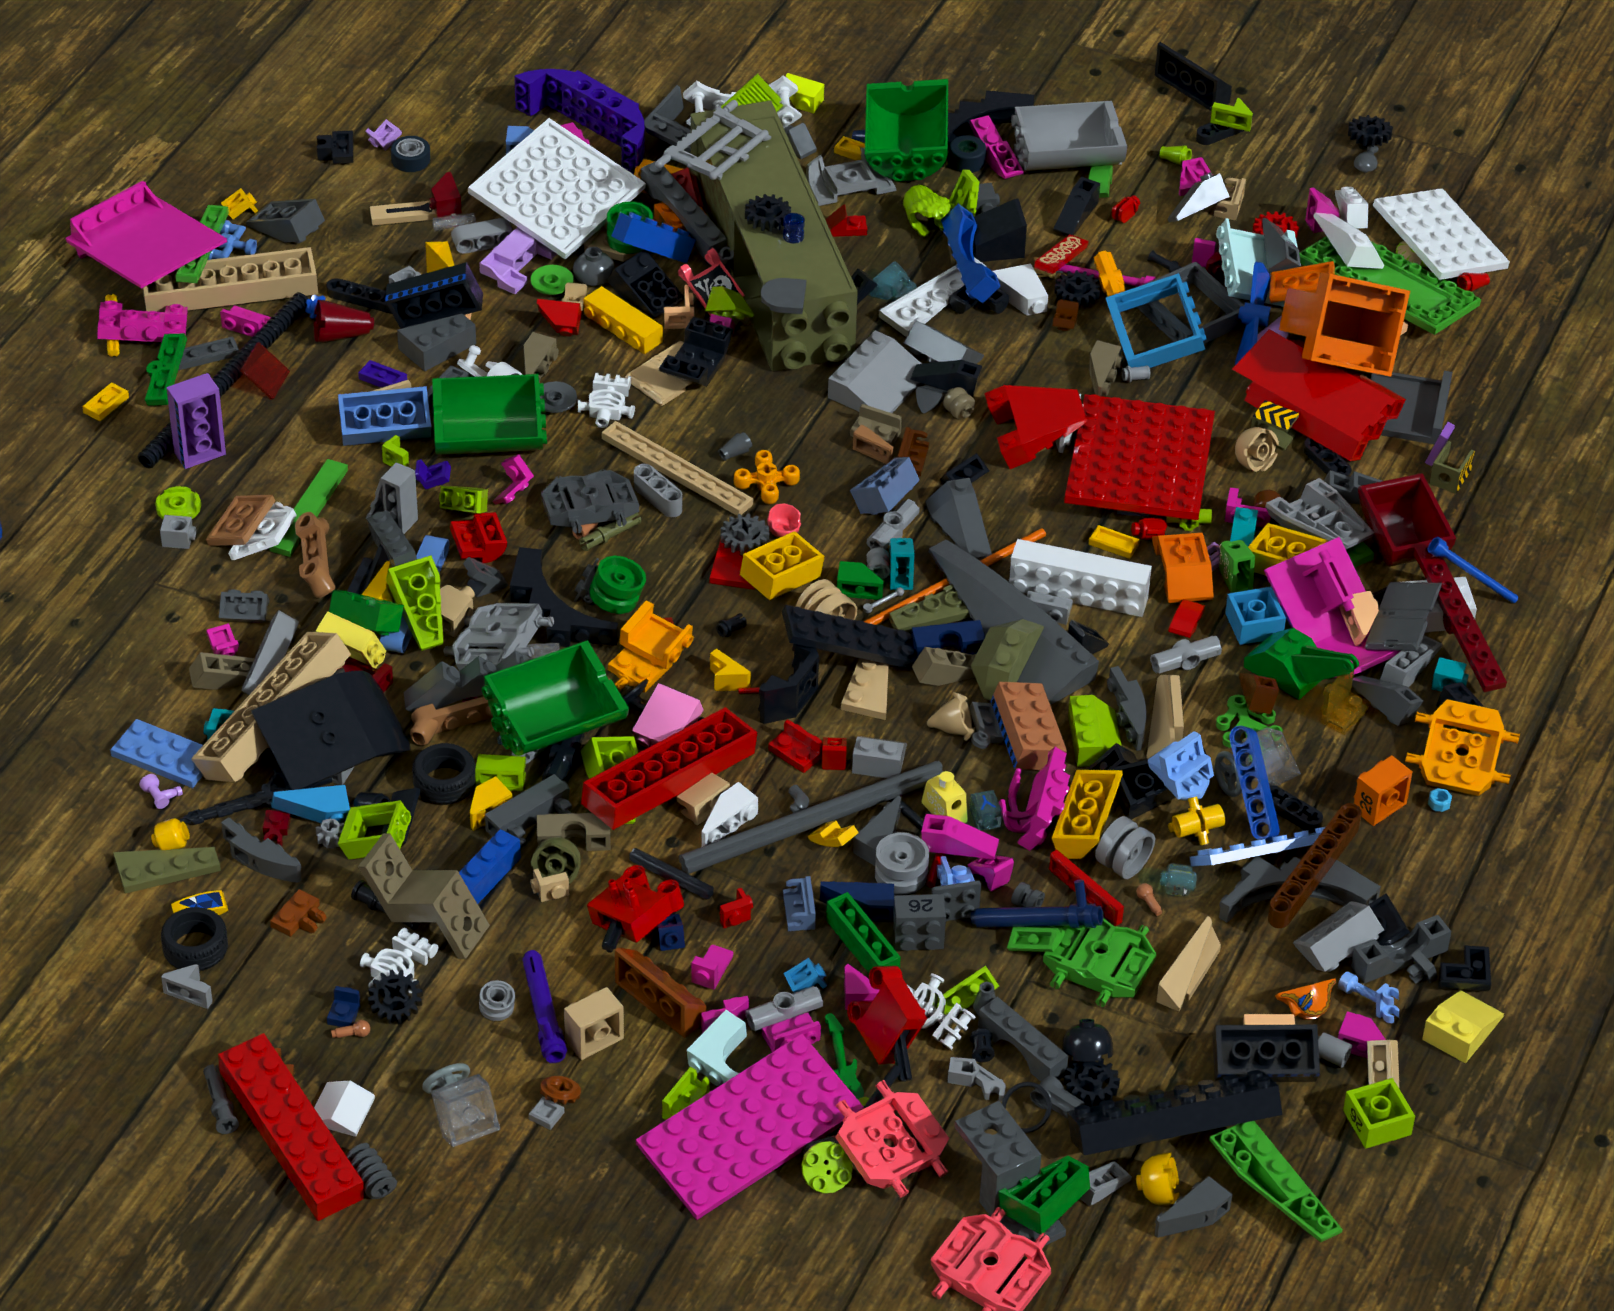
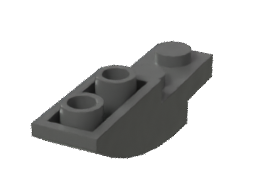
M1119 666L1112 667L1107 679V686L1109 691L1113 692L1116 696V702L1119 707V712L1116 715L1117 721L1126 731L1127 740L1130 743L1132 742L1136 751L1141 750L1144 741L1146 724L1145 699L1137 680L1128 682Z
M229 817L221 822L223 839L230 843L231 856L256 872L275 879L297 883L302 880V867L299 860L287 854L281 845L275 844L269 838L260 842L256 836H251L245 831L240 823H235Z

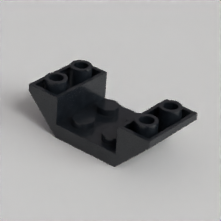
M693 317L685 328L683 345L675 357L667 355L660 365L659 371L707 387L724 362L733 329Z
M793 644L794 659L792 667L794 668V674H791L787 681L771 675L766 683H762L759 689L760 704L758 707L760 723L767 724L796 718L818 689L819 654L816 648Z

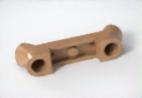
M306 512L295 523L296 535L301 539L303 564L299 565L300 576L309 584L314 596L322 598L333 592L336 587L329 575L325 538L330 528L327 520L322 517H316L312 512Z
M482 695L476 699L437 710L433 704L417 708L411 715V720L414 724L410 730L411 739L418 745H427L436 733L493 718L488 700Z

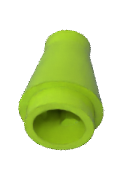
M1162 146L1160 149V158L1181 166L1183 161L1190 160L1192 156V151L1187 146Z

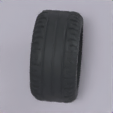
M451 743L434 744L418 753L413 762L412 772L414 788L420 789V797L434 804L446 805L461 801L470 795L475 787L476 768L472 755L465 748ZM440 768H452L461 772L458 776L446 780H439L428 776L430 772Z
M200 907L182 909L172 914L166 920L161 930L163 954L166 960L175 968L181 969L197 964L199 965V971H204L218 964L227 952L228 938L226 925L223 919L210 909ZM201 932L212 936L208 942L200 946L189 947L177 943L179 938L189 933Z

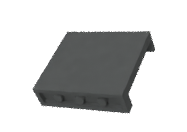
M1444 371L1442 380L1392 372L1391 377L1368 372L1367 378L1406 399L1398 418L1387 420L1381 435L1435 445L1442 432L1453 372Z

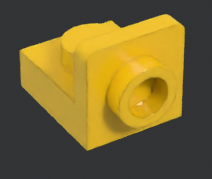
M242 188L221 202L223 206L228 207V215L232 219H235L249 207L254 213L258 212L254 205L257 201L250 192L246 194Z

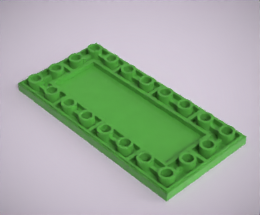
M1327 236L1299 252L1300 263L1304 266L1334 261L1335 275L1410 290L1404 319L1434 335L1480 306L1481 299L1475 296L1473 292L1457 287L1454 282L1444 279L1439 280L1433 272L1423 269L1420 264L1412 263L1404 259V256L1395 254L1387 250L1385 246L1378 245L1372 241L1371 243L1384 264L1383 269L1347 267Z

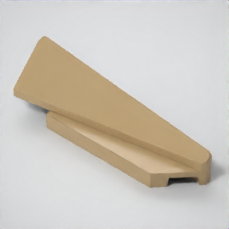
M1160 675L1157 678L1147 759L1171 743L1182 740L1184 723L1179 675Z
M1209 916L1206 917L1160 981L1157 1003L1180 1011L1184 999L1190 1000L1219 954L1221 944L1212 927V920Z

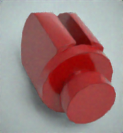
M1132 195L1131 197L1121 199L1112 208V218L1126 223L1138 211V206L1140 205L1139 198Z
M1143 518L1139 522L1132 523L1131 533L1133 536H1139L1140 539L1152 540V536L1165 535L1167 523L1162 518Z

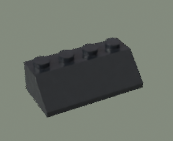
M1158 43L1155 66L1156 77L1212 111L1214 102L1225 105L1230 103L1232 86L1165 44Z

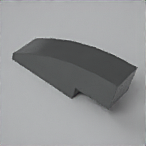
M1330 470L1323 481L1336 489L1347 503L1360 504L1358 487L1381 482L1382 480L1355 471L1349 477Z

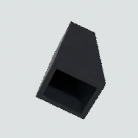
M1013 199L974 217L977 228L973 241V256L977 260L986 262L1025 258L1027 224L1019 199Z

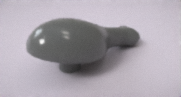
M1368 145V151L1360 153L1355 158V168L1363 173L1375 170L1378 161L1374 153L1378 152V146L1374 145L1372 147Z

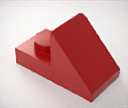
M845 204L825 219L833 237L867 235L866 217L858 215L847 216Z
M823 737L822 769L845 770L847 738Z

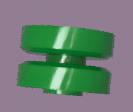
M622 202L611 207L607 213V243L615 251L625 254H636L643 251L644 249L623 243L611 237L620 212L627 215L630 212L642 216L641 220L645 221L646 217L653 219L652 211L649 207L637 202Z
M615 555L606 557L598 565L589 588L590 597L597 606L610 613H629L636 607L646 582V574L642 567L631 559Z

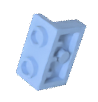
M946 856L940 857L941 865H937L936 870L941 886L975 881L970 867L957 865L950 869Z

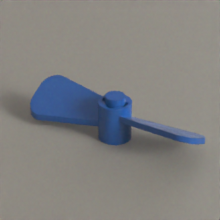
M1262 262L1254 263L1250 303L1245 302V305L1240 306L1238 319H1242L1241 324H1246L1235 365L1257 343L1258 327L1266 328L1268 326L1271 307L1264 306L1270 289V275Z

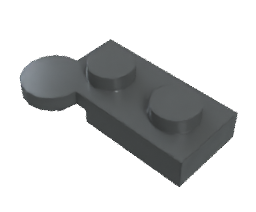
M972 702L969 710L977 731L971 738L973 745L986 749L990 743L1002 744L1004 738L992 704Z

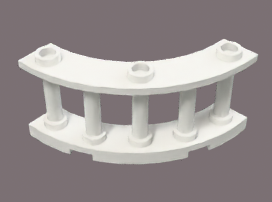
M784 75L769 84L782 99L783 107L777 114L783 128L802 117L799 111L790 106L789 97L798 91V86ZM696 81L683 92V98L695 104V112L698 113L704 112L703 108L716 110L736 92L723 94L720 93V90L710 88ZM691 117L686 121V124H688V125H690V126H691Z

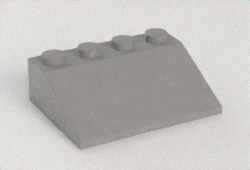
M875 330L829 377L828 398L858 412L860 406L864 404L893 413L920 384L910 379L916 364L921 363L894 338Z

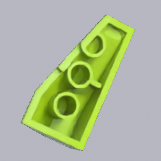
M432 555L389 568L386 582L395 603L404 605L402 616L420 650L423 651L442 645L443 626L440 574Z
M634 736L591 737L581 750L583 763L589 779L638 753ZM633 819V820H631V821H629V822H627V823H625V824H634L635 819Z

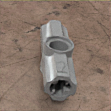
M910 499L903 500L894 511L887 512L884 515L883 523L867 539V545L870 549L883 548L886 550L890 545L891 538H902L903 530L919 514V507L915 504V501Z
M1210 636L1191 643L1189 640L1183 639L1175 643L1172 649L1152 654L1150 661L1156 674L1182 667L1184 670H1191L1201 660L1220 655L1222 648L1217 636Z
M812 986L793 994L780 992L774 996L773 1001L748 1009L745 1015L751 1030L756 1031L823 1007V1000L817 986Z

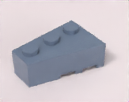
M899 457L891 460L850 491L861 514L870 513L875 515L889 512L913 489L920 479L910 457Z

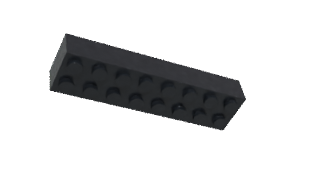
M1252 1070L1247 1072V1075H1227L1222 1078L1223 1080L1214 1082L1212 1080H1203L1194 1086L1178 1085L1173 1090L1165 1092L1163 1090H1153L1148 1093L1149 1095L1145 1096L1129 1095L1124 1097V1100L1115 1102L1113 1100H1104L1099 1105L1091 1107L1080 1105L1075 1107L1074 1110L1067 1111L1071 1141L1085 1156L1282 1115L1279 1085L1264 1071Z

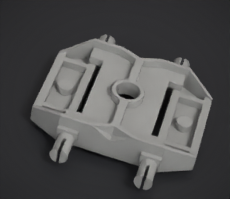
M496 603L478 607L473 616H465L464 624L466 626L469 625V627L460 633L452 646H445L443 650L444 655L455 657L459 671L478 656L491 661L495 666L515 650L522 655L533 657L534 649L526 646L539 627H552L554 625V618L542 617V609L539 604ZM471 646H478L479 649H469V648H470ZM487 647H497L498 649H485V648H487Z

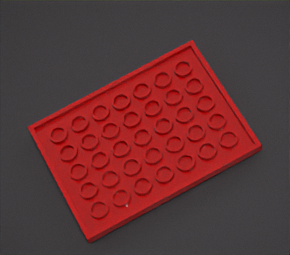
M1085 394L1083 408L1087 423L1079 427L1077 431L1064 503L1199 520L1215 411L1205 408L1197 409L1182 405L1173 406L1163 403Z

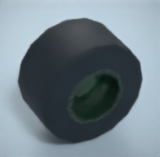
M960 136L952 140L949 146V164L953 169L959 172L970 170L973 173L983 168L986 160V145L981 139L974 136Z

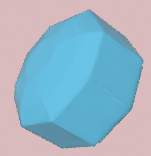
M1434 789L1430 791L1428 805L1435 811L1443 812L1450 809L1452 795L1445 789Z

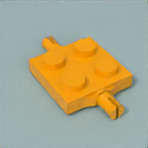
M625 647L608 663L607 670L619 678L615 683L619 692L626 685L635 687L647 678L649 681L642 691L645 693L673 666V662L665 669Z

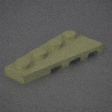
M952 585L944 587L943 591L936 595L931 593L925 596L924 600L919 603L912 602L889 613V620L893 628L906 632H912L913 627L947 624L971 618L967 606L963 600L958 598L957 591Z
M215 847L113 852L125 894L221 871Z

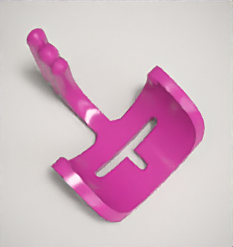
M1017 768L1008 794L1011 812L1006 810L1004 799H1000L999 807L1006 828L1012 832L1024 833L1025 831L1022 830V827L1033 816L1026 813V811H1018L1016 798L1021 784V769Z

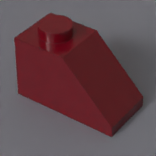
M451 171L446 172L432 187V197L429 198L430 209L435 211L437 218L462 213L461 196Z

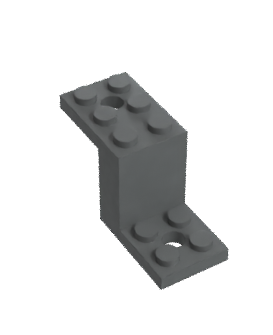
M1000 1101L955 1121V1129L982 1162L979 1202L991 1216L996 1208L1000 1207L998 1191L1003 1188L1009 1190L1020 1184L1019 1180L1025 1177L1030 1179L1040 1174L1042 1155ZM987 1129H993L997 1131V1133L991 1135L985 1133L984 1131ZM1006 1215L1000 1221L1013 1234L1024 1236L1033 1242L1040 1235ZM1059 1220L1044 1233V1236L1046 1234L1050 1238L1046 1245L1066 1236V1229Z

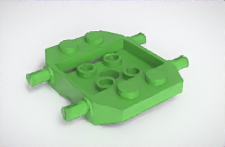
M1104 918L1102 925L1096 926V928H1086L1085 926H1082V928H1071L1068 926L1057 949L1054 952H1045L1043 955V962L1055 974L1050 982V986L1059 989L1063 980L1067 979L1098 991L1100 995L1095 1002L1098 1006L1101 1004V1007L1106 1005L1109 997H1134L1156 960V952L1146 938V934L1149 932L1148 927L1140 925L1139 929L1135 931L1128 927L1113 926ZM1128 946H1133L1115 977H1112L1111 975ZM1103 949L1106 953L1099 954L1094 950Z

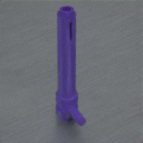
M530 950L524 954L522 962L538 1024V1040L542 1055L546 1061L558 1063L565 1058L567 1052L562 1029L558 1026L542 956L537 951Z

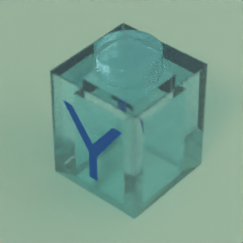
M994 790L970 794L969 811L976 829L981 831L1001 827L1002 810Z

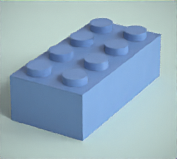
M427 386L338 395L343 446L386 442L394 435L399 436L400 440L431 437Z

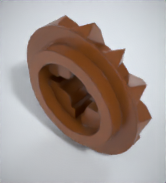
M564 1076L547 1077L541 1082L540 1093L545 1096L546 1100H553L554 1104L557 1102L563 1105L567 1102L574 1103L575 1100L580 1098L581 1094L580 1086L572 1079Z

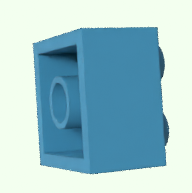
M1272 587L1228 594L1225 614L1239 645L1264 641L1273 633L1285 629L1286 617Z

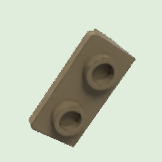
M862 404L859 409V417L850 429V436L853 437V433L860 425H864L893 446L901 433L902 417Z

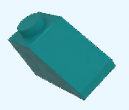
M1236 507L1230 542L1243 540L1247 546L1252 543L1255 537L1258 510Z

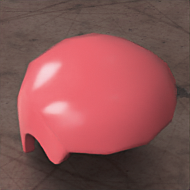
M785 503L773 506L769 511L767 519L769 531L779 538L794 531L798 533L801 526L799 510Z

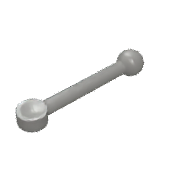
M897 588L895 592L872 604H864L863 611L870 613L872 608L895 596H902L904 594L903 588Z

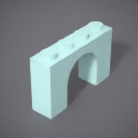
M725 1010L687 1049L689 1066L696 1069L697 1073H703L716 1086L722 1085L739 1073L730 1069L725 1062L730 1053L747 1037L745 1022L728 1010Z

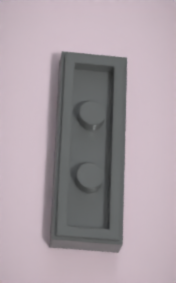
M234 337L185 348L178 371L232 358L239 351Z

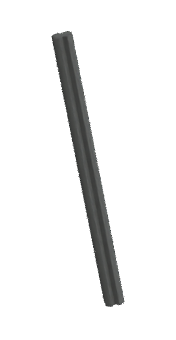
M940 761L931 762L681 854L678 858L682 865V871L687 874L693 873L896 798L898 795L901 796L923 788L929 779L944 772L943 766Z

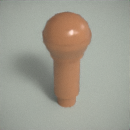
M1147 883L1139 885L1136 890L1137 896L1147 903L1156 916L1161 915L1162 910L1153 896L1152 886Z
M359 1020L351 1026L331 1030L332 1038L352 1035L365 1037L370 1033V1024L366 1020Z

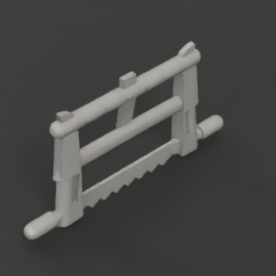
M732 100L723 109L718 107L713 112V117L706 118V122H702L701 126H697L696 130H692V133H687V137H682V141H678L676 146L672 145L667 148L664 155L655 162V166L662 168L672 159L687 165L690 169L709 176L711 180H721L726 170L739 160L746 161L749 158L747 153L762 141L770 140L771 136L767 130H761L746 120H741L732 115L730 112L738 106V102ZM718 122L732 128L730 132L699 157L684 151V149ZM740 133L752 137L739 150L725 146ZM718 151L731 155L717 168L706 162Z

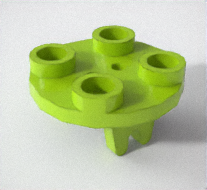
M831 1141L819 1142L811 1146L804 1154L801 1164L802 1175L806 1184L813 1190L821 1193H834L851 1181L852 1161L840 1144Z

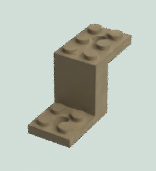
M390 833L382 834L358 866L391 922H436L458 959H466L490 926L458 870H412Z

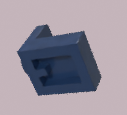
M679 914L668 916L656 926L662 951L685 947L683 924Z
M335 987L334 1001L327 1016V1025L345 1027L354 1024L361 1007L358 990L349 987Z

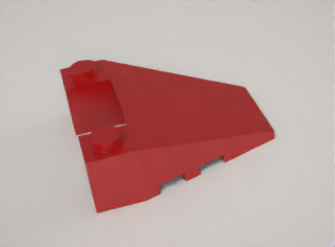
M1003 385L984 393L988 408L997 425L1013 418L1015 419L1017 430L997 437L1000 451L1009 469L1032 461L1036 458V453L1044 448L1048 450L1053 446L1052 442L1063 435L1065 438L1087 423L1077 389Z

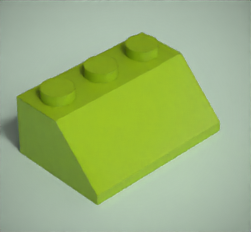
M1094 695L1070 696L1068 718L1077 767H1087L1093 764L1114 744L1121 745L1116 713L1113 708Z

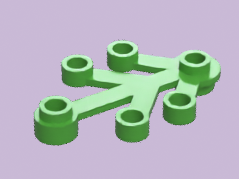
M1243 695L1231 696L1227 701L1228 711L1225 715L1218 716L1216 720L1217 729L1226 731L1230 728V722L1235 716H1238L1240 721L1236 726L1252 728L1268 736L1272 741H1279L1282 738L1283 730L1280 726L1272 725L1268 727L1251 719L1248 715L1260 718L1265 724H1272L1275 721V711L1272 710L1271 714L1253 713L1251 710H1248L1245 696ZM1226 732L1223 735L1222 743L1224 746L1232 748L1230 740H1228L1230 739V732ZM1260 745L1264 764L1266 765L1269 753L1264 746ZM1249 755V762L1251 764L1253 760L1252 756Z

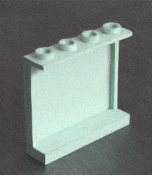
M1225 218L1222 225L1217 228L1216 237L1219 240V254L1222 257V270L1225 275V286L1227 287L1228 296L1250 300L1254 263L1262 262L1267 269L1264 235L1231 229L1229 219ZM1286 230L1285 234L1297 247L1295 232ZM1268 292L1265 303L1284 306L1285 301L1271 303Z

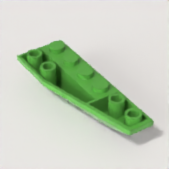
M1255 1121L1240 1123L1210 1136L1209 1140L1242 1180L1315 1239L1323 1242L1342 1233L1343 1229Z

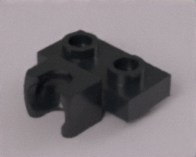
M353 130L332 131V135H318L317 159L319 161L333 160V164L354 163Z

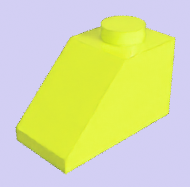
M787 73L786 78L798 86V91L789 97L794 107L814 114L824 101V84Z

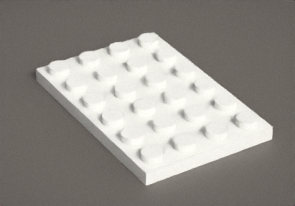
M1443 189L1420 191L1374 200L1373 207L1439 280L1459 277L1464 272L1484 273L1508 269L1510 261Z

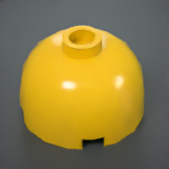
M1162 1153L1147 1159L1141 1167V1175L1136 1176L1138 1190H1143L1145 1197L1153 1204L1158 1206L1173 1205L1180 1197V1192L1174 1194L1176 1185H1179L1174 1157H1171V1153Z

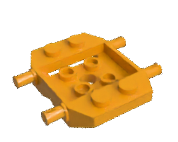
M1447 699L1434 714L1428 715L1417 712L1415 722L1429 724L1428 740L1424 755L1407 752L1405 762L1419 765L1427 785L1480 796L1491 788L1495 781L1509 785L1511 775L1495 771L1501 743L1509 741L1518 744L1520 734L1504 730L1498 710ZM1445 724L1458 728L1490 734V737H1485L1480 734L1458 731L1457 729L1444 728L1443 726ZM1464 748L1468 751V754L1460 756L1456 753V750Z

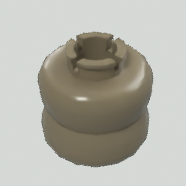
M961 387L952 388L947 391L948 393L945 394L943 401L944 408L951 412L956 419L969 417L970 413L974 411V398L968 395Z

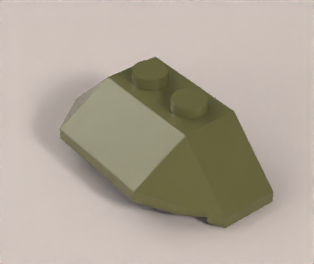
M1020 619L990 627L971 664L984 699L991 701L999 682L1018 681L1044 629L1043 625Z

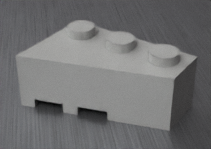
M396 462L381 477L375 492V499L371 503V510L367 514L366 519L377 512L388 510L403 534H405L418 520L415 470Z

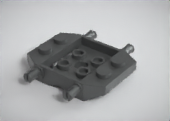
M603 469V471L600 470L585 476H559V478L557 476L541 492L542 502L550 524L572 527L574 533H577V530L578 533L582 531L581 525L616 520L617 525L620 527L621 522L625 526L627 523L625 518L639 512V503L630 480L612 470ZM565 494H569L574 509H570Z

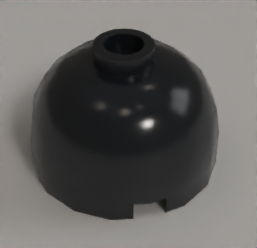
M1081 1019L1079 1024L1073 1025L1066 1031L1063 1037L1062 1051L1067 1055L1073 1056V1061L1102 1060V1055L1108 1054V1058L1113 1056L1112 1037L1104 1026L1094 1023V1019Z

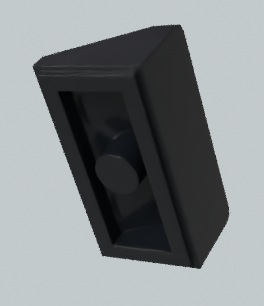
M976 453L944 474L940 480L945 484L951 480L970 478L971 483L988 473L989 469Z

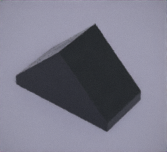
M1074 620L1069 622L1068 633L1091 654L1108 647L1109 643L1095 629Z

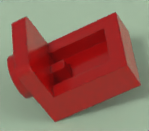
M742 888L737 889L736 901L720 906V923L723 928L736 926L751 920L753 901L750 895H746Z

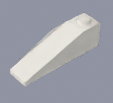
M1314 213L1313 217L1347 267L1383 269L1384 264L1366 234L1333 214Z

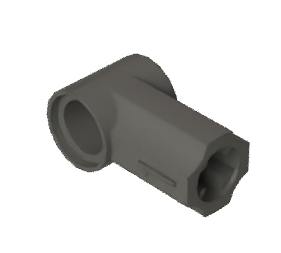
M1048 1075L1038 1084L1049 1094L1052 1109L1067 1119V1111L1074 1110L1075 1107L1085 1103L1064 1090L1062 1083L1054 1076ZM1034 1088L1030 1093L1032 1101L1038 1107L1047 1109L1045 1095L1041 1090Z

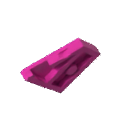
M1202 157L1183 161L1179 187L1180 196L1186 195L1192 185L1201 180L1200 176L1211 172Z

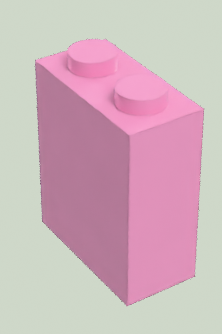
M658 683L632 730L636 742L646 748L653 746L696 723L703 712V707L700 700Z

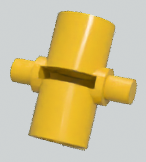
M1197 796L1188 798L1189 812L1174 815L1172 822L1168 823V828L1170 832H1175L1178 838L1195 834V837L1198 836L1200 845L1208 844L1207 834L1209 830L1225 825L1223 809L1219 804L1203 808L1202 805H1199Z

